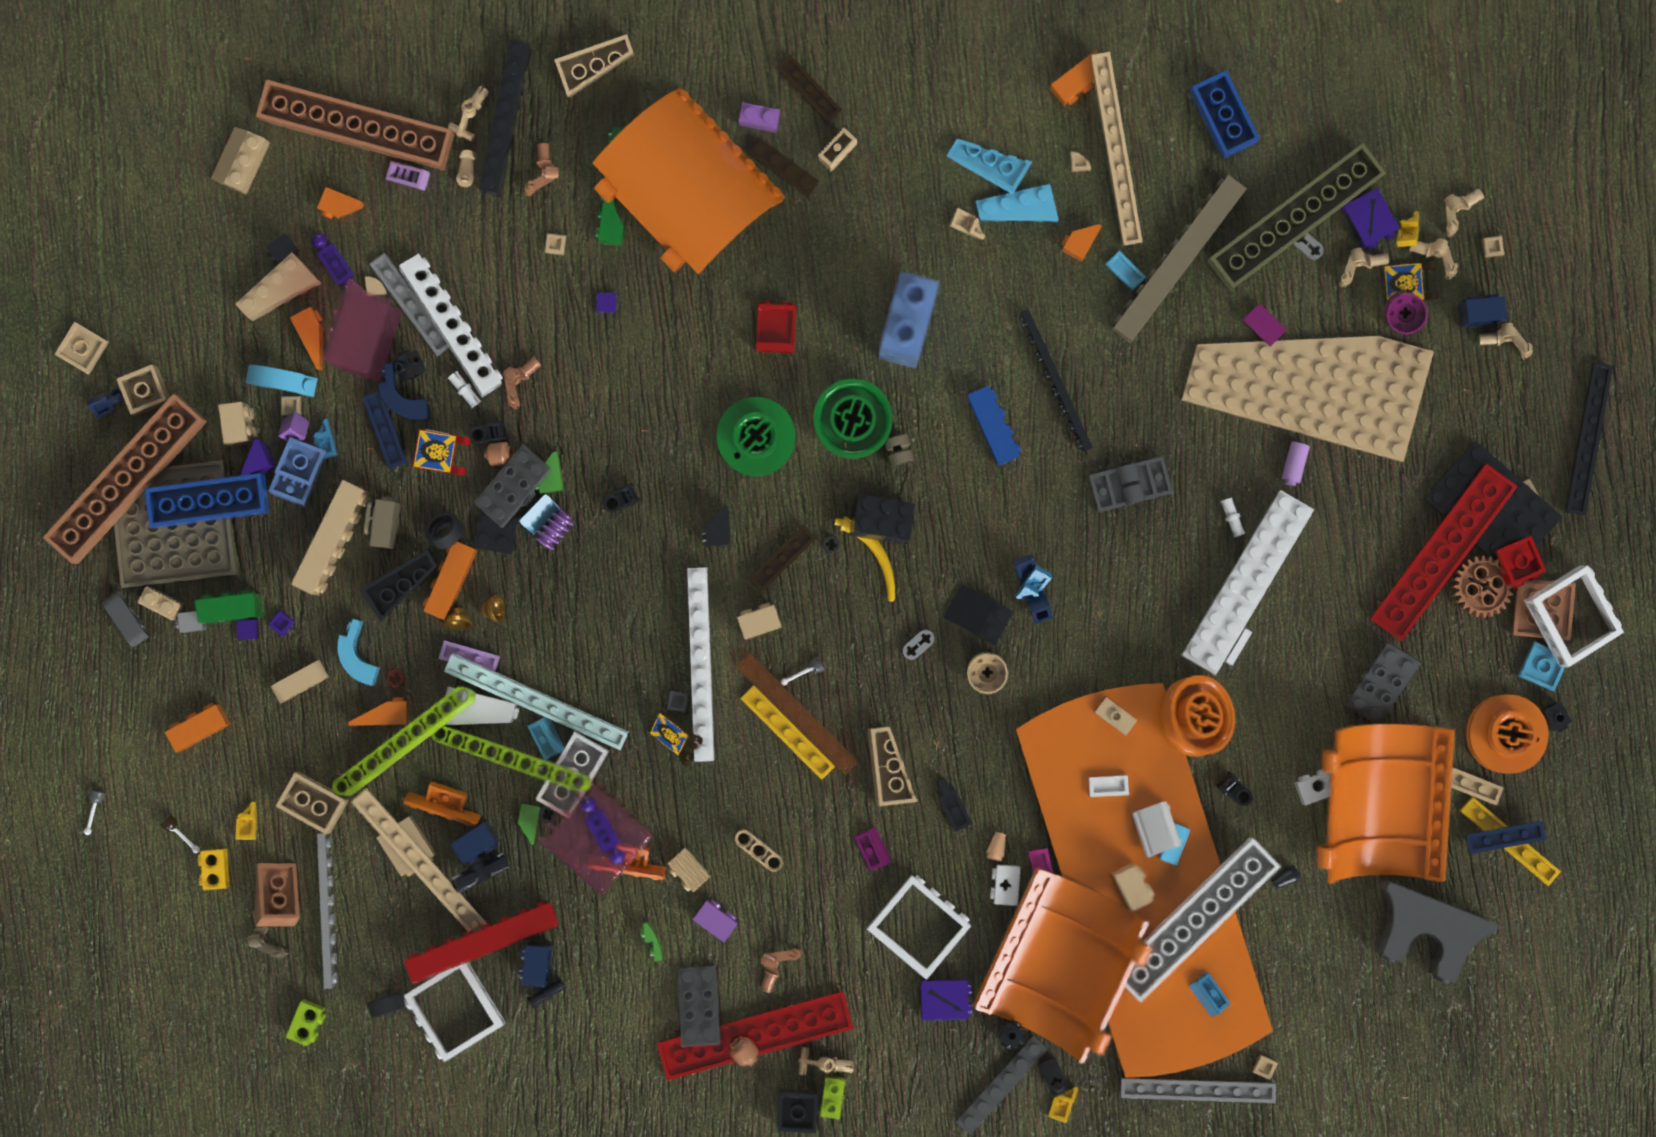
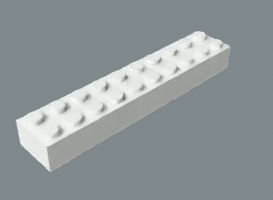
M1282 490L1277 493L1181 654V657L1213 676L1217 674L1314 509Z
M1249 837L1142 941L1153 949L1145 966L1134 963L1124 986L1139 1002L1143 1001L1280 868L1279 864L1253 838Z

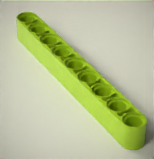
M466 687L454 689L336 779L332 787L334 793L339 796L355 794L472 705L476 699L475 692ZM464 692H466L467 697H466V699L463 701V700H462V694H463ZM451 703V710L447 712V705ZM436 715V722L433 724L432 717ZM421 726V733L418 735L417 728ZM403 738H406L405 746L402 745ZM391 749V756L388 758L387 751ZM375 760L376 767L373 769L372 763ZM359 772H361L360 780L357 778ZM344 783H346L345 791L342 789Z
M443 726L431 735L432 739L438 743L572 790L584 792L591 787V778L586 774L449 726ZM444 730V731H445V736H444V738L442 739V738H441V732ZM459 736L462 737L461 744L457 742ZM478 741L479 748L478 750H475L474 746L475 743ZM495 747L496 754L492 756L491 751ZM512 753L513 761L510 763L508 757ZM529 759L531 764L530 767L527 769L525 764L526 761ZM546 765L548 767V772L544 775L543 768ZM564 771L565 778L561 781L560 774ZM581 777L583 783L578 787L577 781Z

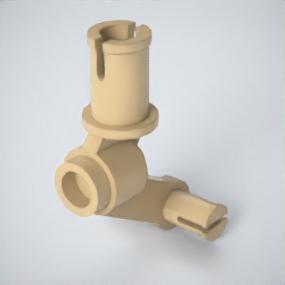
M478 86L472 98L463 102L460 125L457 126L452 122L448 125V129H451L460 138L464 137L472 141L475 137V134L466 130L468 118L475 116L476 110L481 109L482 102L489 94L486 88L481 91L482 86Z
M1476 189L1467 196L1457 197L1451 194L1444 200L1446 203L1447 226L1445 234L1447 237L1453 236L1458 230L1459 222L1456 219V213L1461 209L1469 210L1472 205L1484 199L1480 189Z
M1439 238L1436 242L1429 244L1418 241L1417 246H1410V252L1426 255V258L1433 255L1439 258L1442 257L1445 279L1449 277L1448 280H1451L1456 275L1458 265L1453 262L1447 240Z
M1362 248L1351 250L1339 285L1346 287L1352 282L1356 267L1365 266L1371 269L1373 266L1388 265V254L1371 255L1362 251Z
M1512 323L1502 324L1501 329L1496 331V333L1478 334L1479 346L1490 344L1499 346L1504 341H1513L1520 351L1522 359H1527L1532 354V344L1526 343Z
M802 1047L801 1058L798 1059L800 1063L798 1074L807 1075L808 1064L816 1065L824 1072H853L854 1068L846 1067L854 1066L852 1060H838L836 1057H833V1059L822 1057L819 1061L808 1059L810 1048Z

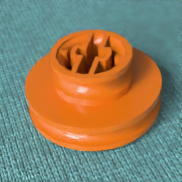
M1196 675L1174 682L1164 694L1160 710L1161 723L1166 737L1177 750L1188 756L1198 757L1219 752L1229 743L1235 727V711L1229 694L1220 683L1210 677Z
M1497 695L1482 701L1470 714L1465 731L1466 743L1473 758L1484 768L1503 774L1523 772L1534 766L1543 756L1549 737L1548 725L1540 709L1530 700L1517 695ZM1505 721H1518L1519 723H1503V722H1505ZM1498 730H1508V732L1523 734V739L1498 735ZM1519 743H1521L1520 746L1517 747V748L1505 747V746H1504V745H1507V746H1515V745H1519Z

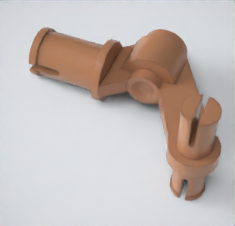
M547 143L537 144L538 161H536V164L541 169V177L529 181L524 186L526 196H531L536 190L558 178V167H554L551 160H549V144Z
M532 357L521 368L514 369L508 367L503 372L508 404L515 410L518 409L517 406L520 408L515 385L519 384L521 380H528L529 376L541 367V364L535 357Z
M793 948L787 951L765 953L761 959V964L764 965V972L766 974L760 989L771 993L776 977H779L777 967L780 961L797 960L802 955V950Z

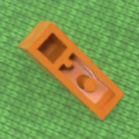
M309 307L290 317L316 369L322 370L323 326L320 321L323 319L318 310L315 311Z
M404 697L392 698V701L386 702L349 721V726L410 724L409 701H404Z

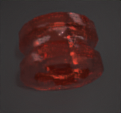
M392 670L387 675V682L393 687H399L404 684L405 675L400 670ZM396 673L399 674L398 677L401 676V681H397V684L393 683L394 680H391V677L395 676Z

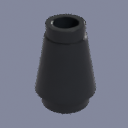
M1288 865L1271 881L1275 888L1279 889L1297 883L1301 876L1294 865L1290 867Z

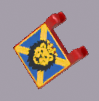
M419 429L413 467L464 476L465 468L453 466L456 443L469 446L471 440L469 437Z

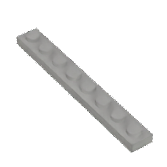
M320 832L317 833L323 979L324 989H332L338 983V973L334 971V964H337V953L333 949V945H336V934L333 933L332 926L335 925V914H332L334 894H331L334 879L333 875H330L333 858L329 856L332 838L328 834Z
M1121 1077L1120 1097L1276 1103V1083Z

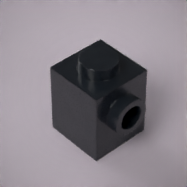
M285 233L266 247L269 250L267 255L274 263H281L291 252L295 255L299 252V249Z
M1556 701L1540 710L1546 719L1550 731L1561 732L1567 729L1568 724L1572 722L1561 701Z

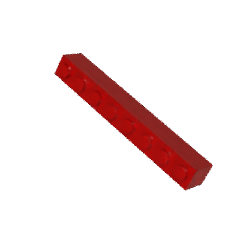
M545 901L534 905L535 909L533 910L523 909L517 912V916L513 918L509 916L503 917L498 920V924L493 926L491 923L483 925L478 932L468 931L462 934L463 938L458 940L451 938L444 941V945L437 948L434 945L426 948V953L418 955L417 952L407 956L408 960L404 961L412 984L559 926L551 903L546 904Z

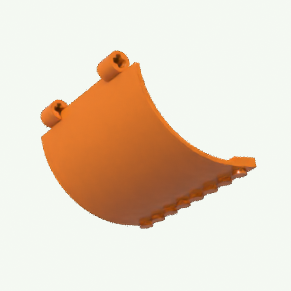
M681 87L665 95L643 111L593 161L594 166L605 176L595 186L594 190L607 203L616 197L667 250L660 259L673 273L687 262L697 274H700L713 258L742 230L765 211L778 205L785 199L781 190L768 179L765 173L756 167L755 163L742 152V149L734 144L728 134L722 131L716 125V122Z
M1365 724L1336 730L1335 750H1323L1322 771L1331 773L1327 845L1317 847L1316 866L1328 869L1327 883L1332 884L1341 879L1367 875H1397L1419 877L1438 882L1445 881L1455 729L1413 724Z
M1036 867L972 1007L1009 1021L1012 1019L1021 1023L1023 1027L1056 1044L1082 1064L1089 1050L1098 1054H1104L1112 1036L1103 1030L1134 963L1145 966L1153 949L1150 945L1140 941L1148 922L1124 906L1094 890Z

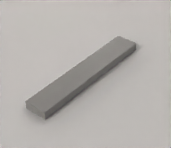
M383 253L369 263L434 353L439 356L449 348L448 344L415 293L387 255Z

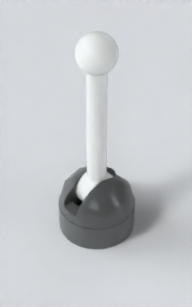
M818 656L811 660L809 668L788 678H782L780 683L785 686L789 681L809 671L820 673L825 670V667Z
M90 789L89 799L93 805L87 827L84 829V834L90 835L92 832L91 824L97 803L102 802L105 798L106 792L103 790Z

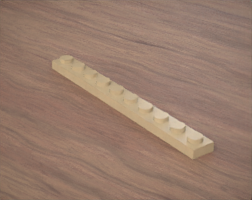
M1110 52L1090 55L1122 245L1141 243L1143 241Z
M367 789L363 790L351 801L467 931L473 930V933L481 930V926L488 924L463 895L453 889L451 882Z

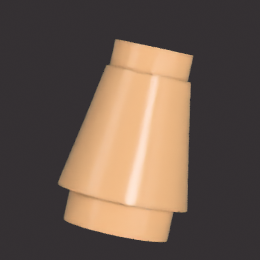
M995 832L986 851L988 859L1002 862V858L1005 857V834Z

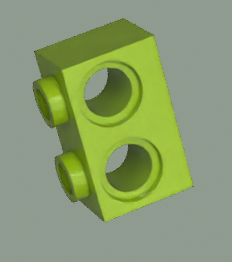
M305 999L300 1001L286 1038L305 1046L310 1045L311 1042L314 1043L319 1034L316 1031L318 1025H322L326 1017L324 1013L325 1007ZM309 1009L315 1012V1019H310L307 1016ZM300 1028L307 1029V1037L301 1036Z
M826 1074L820 1117L840 1119L845 1077Z

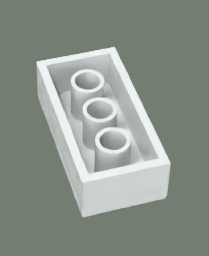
M576 731L573 733L556 764L586 774L591 778L592 782L610 750ZM564 771L560 774L561 781L565 778ZM581 777L577 781L578 787L583 783ZM546 781L536 800L565 817L571 818L586 791H576Z

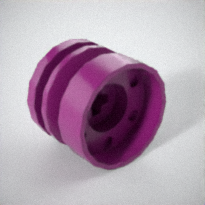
M1397 292L1390 296L1385 303V320L1398 333H1415L1426 323L1428 316L1427 306L1421 298L1412 292ZM1404 307H1406V309L1409 310V313H1406L1403 317L1400 311H1402Z

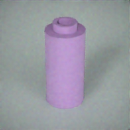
M1291 442L1281 478L1285 480L1284 484L1296 486V483L1300 484L1310 446Z

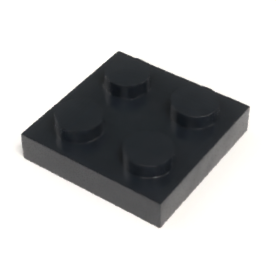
M480 510L473 548L512 554L519 517L513 516L504 528H501L487 514Z

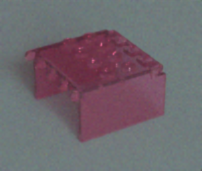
M348 280L339 309L336 308L333 315L334 325L328 331L327 338L329 341L324 360L344 372L381 382L382 369H385L403 309L390 306L391 299L368 293L354 280Z
M591 782L592 789L585 797H592L596 801V811L601 808L603 809L621 842L616 845V848L624 852V861L629 865L639 854L634 846L636 845L642 850L656 833L600 784L594 785ZM577 793L575 797L580 801L571 813L564 808L562 812L567 816L558 828L553 823L549 825L554 832L547 840L541 836L537 840L595 891L597 890L603 895L613 883L608 876L611 875L614 879H617L626 869V866L622 863H612L609 860V850L602 852L584 819L589 816V813L581 808L583 797Z

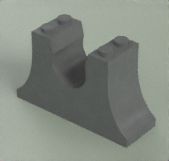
M1382 879L1379 887L1383 892L1386 903V918L1375 951L1380 953L1379 957L1394 963L1395 960L1401 962L1409 951L1411 941L1420 934L1429 933L1435 943V951L1430 959L1429 972L1434 974L1433 978L1448 985L1450 981L1456 983L1463 963L1471 949L1482 938L1495 933L1498 929V924L1386 880Z

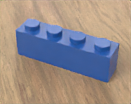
M986 386L968 394L967 399L997 466L1020 456L1019 452H1021L1020 446L1011 437L1013 434L1012 428L1003 419L1005 413L1001 406L998 407L995 401L998 399L995 390H990L989 386Z

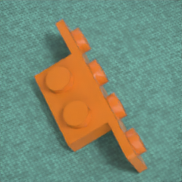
M432 781L429 784L426 797L408 792L403 804L411 808H418L427 811L429 814H436L448 820L461 822L466 826L477 827L481 819L480 814L464 809L468 793Z
M619 843L616 845V848L624 852V860L620 864L612 863L609 857L590 855L588 868H593L594 870L629 874L634 877H647L653 880H664L666 867L648 864L650 847Z

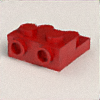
M1532 536L1523 538L1495 551L1502 567L1499 570L1507 587L1513 586V589L1524 585L1523 581L1528 579L1534 581L1541 578L1540 574L1546 572Z

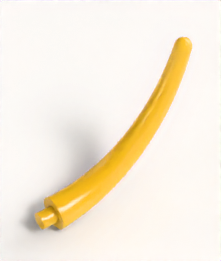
M844 516L843 519L836 518L834 525L840 526V531L850 533L851 520L849 517ZM857 537L869 547L877 558L884 574L888 601L893 602L895 600L894 576L889 558L883 546L878 540Z

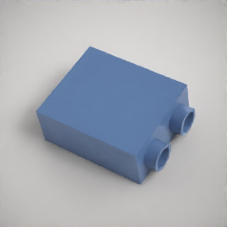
M901 272L878 359L916 368L939 282Z

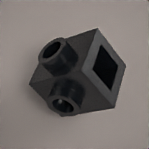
M408 350L402 351L398 354V358L393 361L395 370L402 382L415 379L427 371L417 350L411 352Z
M1011 1019V1022L1005 1020L1004 1024H1000L997 1035H999L998 1039L1001 1041L1002 1046L1012 1049V1046L1017 1048L1019 1044H1023L1026 1034H1024L1025 1030L1021 1027V1023ZM1014 1032L1016 1034L1015 1038L1010 1039L1008 1037L1009 1033Z

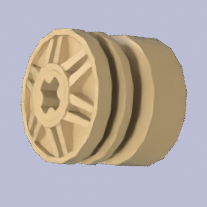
M986 651L972 657L968 664L967 676L973 689L980 693L991 694L1003 688L1007 681L1008 671L1006 663L999 655ZM985 667H989V670L993 671V673L989 674V677L982 673Z

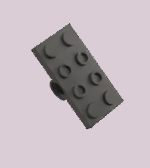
M522 444L474 503L498 526L504 528L521 506H526L532 501L535 496V489L552 469L526 445Z
M1163 456L1088 476L1098 513L1173 493Z
M1387 641L1373 664H1370L1364 672L1361 682L1346 702V706L1371 722L1380 724L1420 666L1421 661Z
M716 966L678 968L681 1046L721 1044Z

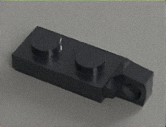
M944 778L938 780L937 783L941 791L937 792L938 798L954 831L957 832L971 825L972 822L956 789H954L953 785L948 787Z

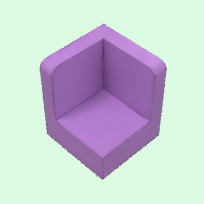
M293 412L282 420L278 436L288 442L289 437L302 441L306 437L309 421L297 412Z

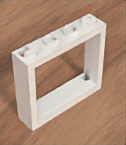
M1589 566L1576 567L1524 600L1559 667L1572 666L1624 633L1620 620L1615 617L1612 605L1606 600L1603 594L1604 590L1597 583L1595 573ZM1581 577L1609 632L1570 655L1542 601Z
M911 875L869 924L867 930L927 980L971 925L968 923L970 919L962 912L960 915L954 911L955 906L948 900L943 902L939 898L941 894L934 888L929 890L924 886L926 882L918 875L916 877ZM912 884L962 925L960 930L928 968L877 927Z
M469 962L432 977L404 995L406 1007L409 1010H413L416 1015L414 1016L416 1023L424 1028L425 1038L429 1043H433L436 1048L434 1049L436 1056L439 1059H443L444 1062L506 1023ZM460 968L494 1024L447 1053L415 1001L414 996Z

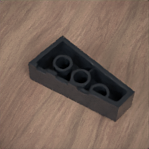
M430 548L361 588L380 622L439 565Z

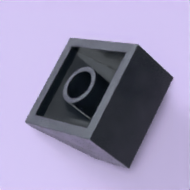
M724 506L707 524L705 531L702 532V542L706 544L707 548L731 547L728 506Z

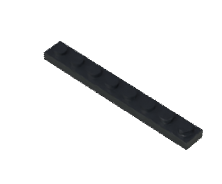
M1026 309L1020 313L1019 321L1022 327L1028 330V341L1037 350L1035 352L1036 358L1045 367L1043 373L1046 379L1051 380L1053 384L1051 390L1055 398L1059 397L1061 401L1059 407L1063 415L1067 414L1069 419L1067 424L1070 431L1075 432L1077 436L1075 441L1080 450L1083 449L1084 452L1089 451L1093 448L1032 315L1029 309Z
M1592 363L1565 513L1586 516L1613 365Z

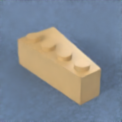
M626 34L554 60L567 97L570 98L632 57L634 53Z
M291 252L235 305L247 318L254 321L322 283Z
M890 727L867 729L876 805L887 806L917 802Z

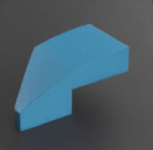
M324 419L321 428L313 437L315 438V447L326 451L324 457L326 459L338 456L329 420Z
M1036 565L1021 585L1016 598L1022 599V596L1027 595L1039 596V591H1042L1052 579V573Z

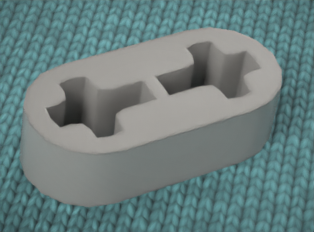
M1309 233L1303 237V240L1307 243L1306 245L1303 242H1295L1293 244L1311 260L1319 259L1324 252L1323 246ZM1308 245H1310L1312 248L1318 247L1319 249L1317 252L1319 253V255H1311L1310 253L1312 252V250L1308 247Z
M929 630L919 632L903 647L904 657L913 660L920 656L933 644V633ZM923 633L924 635L929 634L931 636L929 638L930 643L924 642L920 645L918 642L922 640L921 635ZM917 644L918 648L914 651L916 655L908 656L906 654L908 652L907 647L912 648Z

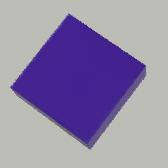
M597 293V313H616L617 294Z
M279 610L268 626L284 637L296 621Z
M237 620V639H258L257 620Z

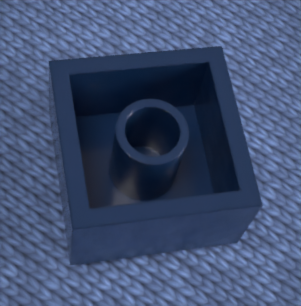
M1489 294L1482 299H1479V296H1470L1464 299L1462 303L1457 305L1460 328L1499 324L1507 320L1505 296L1499 297L1498 294Z
M487 821L452 843L451 846L463 864L466 862L472 864L482 857L480 853L483 851L487 854L497 848V842L500 839Z
M529 942L524 946V949L522 948L521 960H524V965L519 971V980H522V985L545 987L549 983L553 944Z

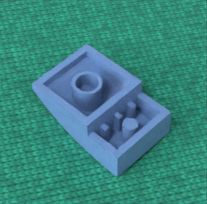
M289 437L268 492L306 508L318 479L326 451Z

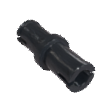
M559 978L547 987H542V990L527 999L534 1009L544 1001H550L553 999L552 996L567 987L563 980Z

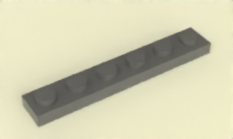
M1032 1035L956 1120V1123L971 1135L1048 1048Z

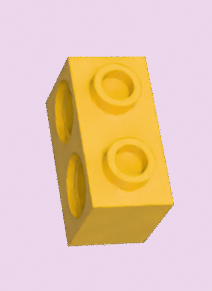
M228 848L200 851L198 865L199 867L201 866L202 874L199 875V884L203 887V890L230 887ZM211 854L214 855L217 859L215 865H212L209 862V856ZM211 874H215L218 877L216 884L210 881Z

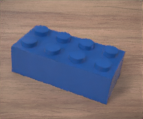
M1227 70L1191 87L1189 93L1222 160L1256 144L1260 140Z

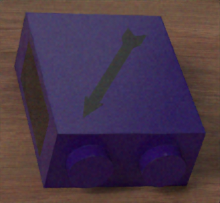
M1378 188L1341 208L1362 249L1367 246L1369 249L1379 244L1378 240L1382 238L1388 240L1395 236V231L1399 229Z
M967 978L920 979L922 1021L969 1019V1014H972V1002L968 1003V995H972V988Z

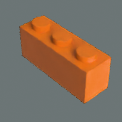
M1095 50L1090 55L1099 54V52ZM1090 55L1051 84L1049 89L1063 106L1067 103L1069 105L1073 104L1078 100L1080 93H1087L1094 87L1092 85L1094 77Z
M208 704L202 708L203 712L199 714L194 712L186 716V721L181 724L178 721L168 726L170 730L166 731L165 734L175 753L181 752L231 725L220 704Z

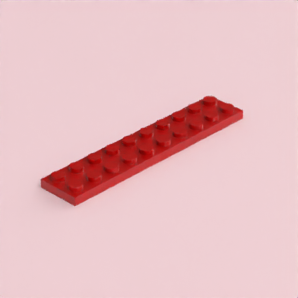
M1485 464L1369 619L1402 642L1518 486L1488 464Z
M839 991L721 1024V1044L682 1047L681 1036L657 1042L666 1079L669 1081L736 1062L730 1055V1045L739 1037H748L758 1048V1055H762L854 1028L844 992Z

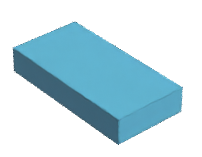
M1120 250L1105 264L1131 291L1146 278Z

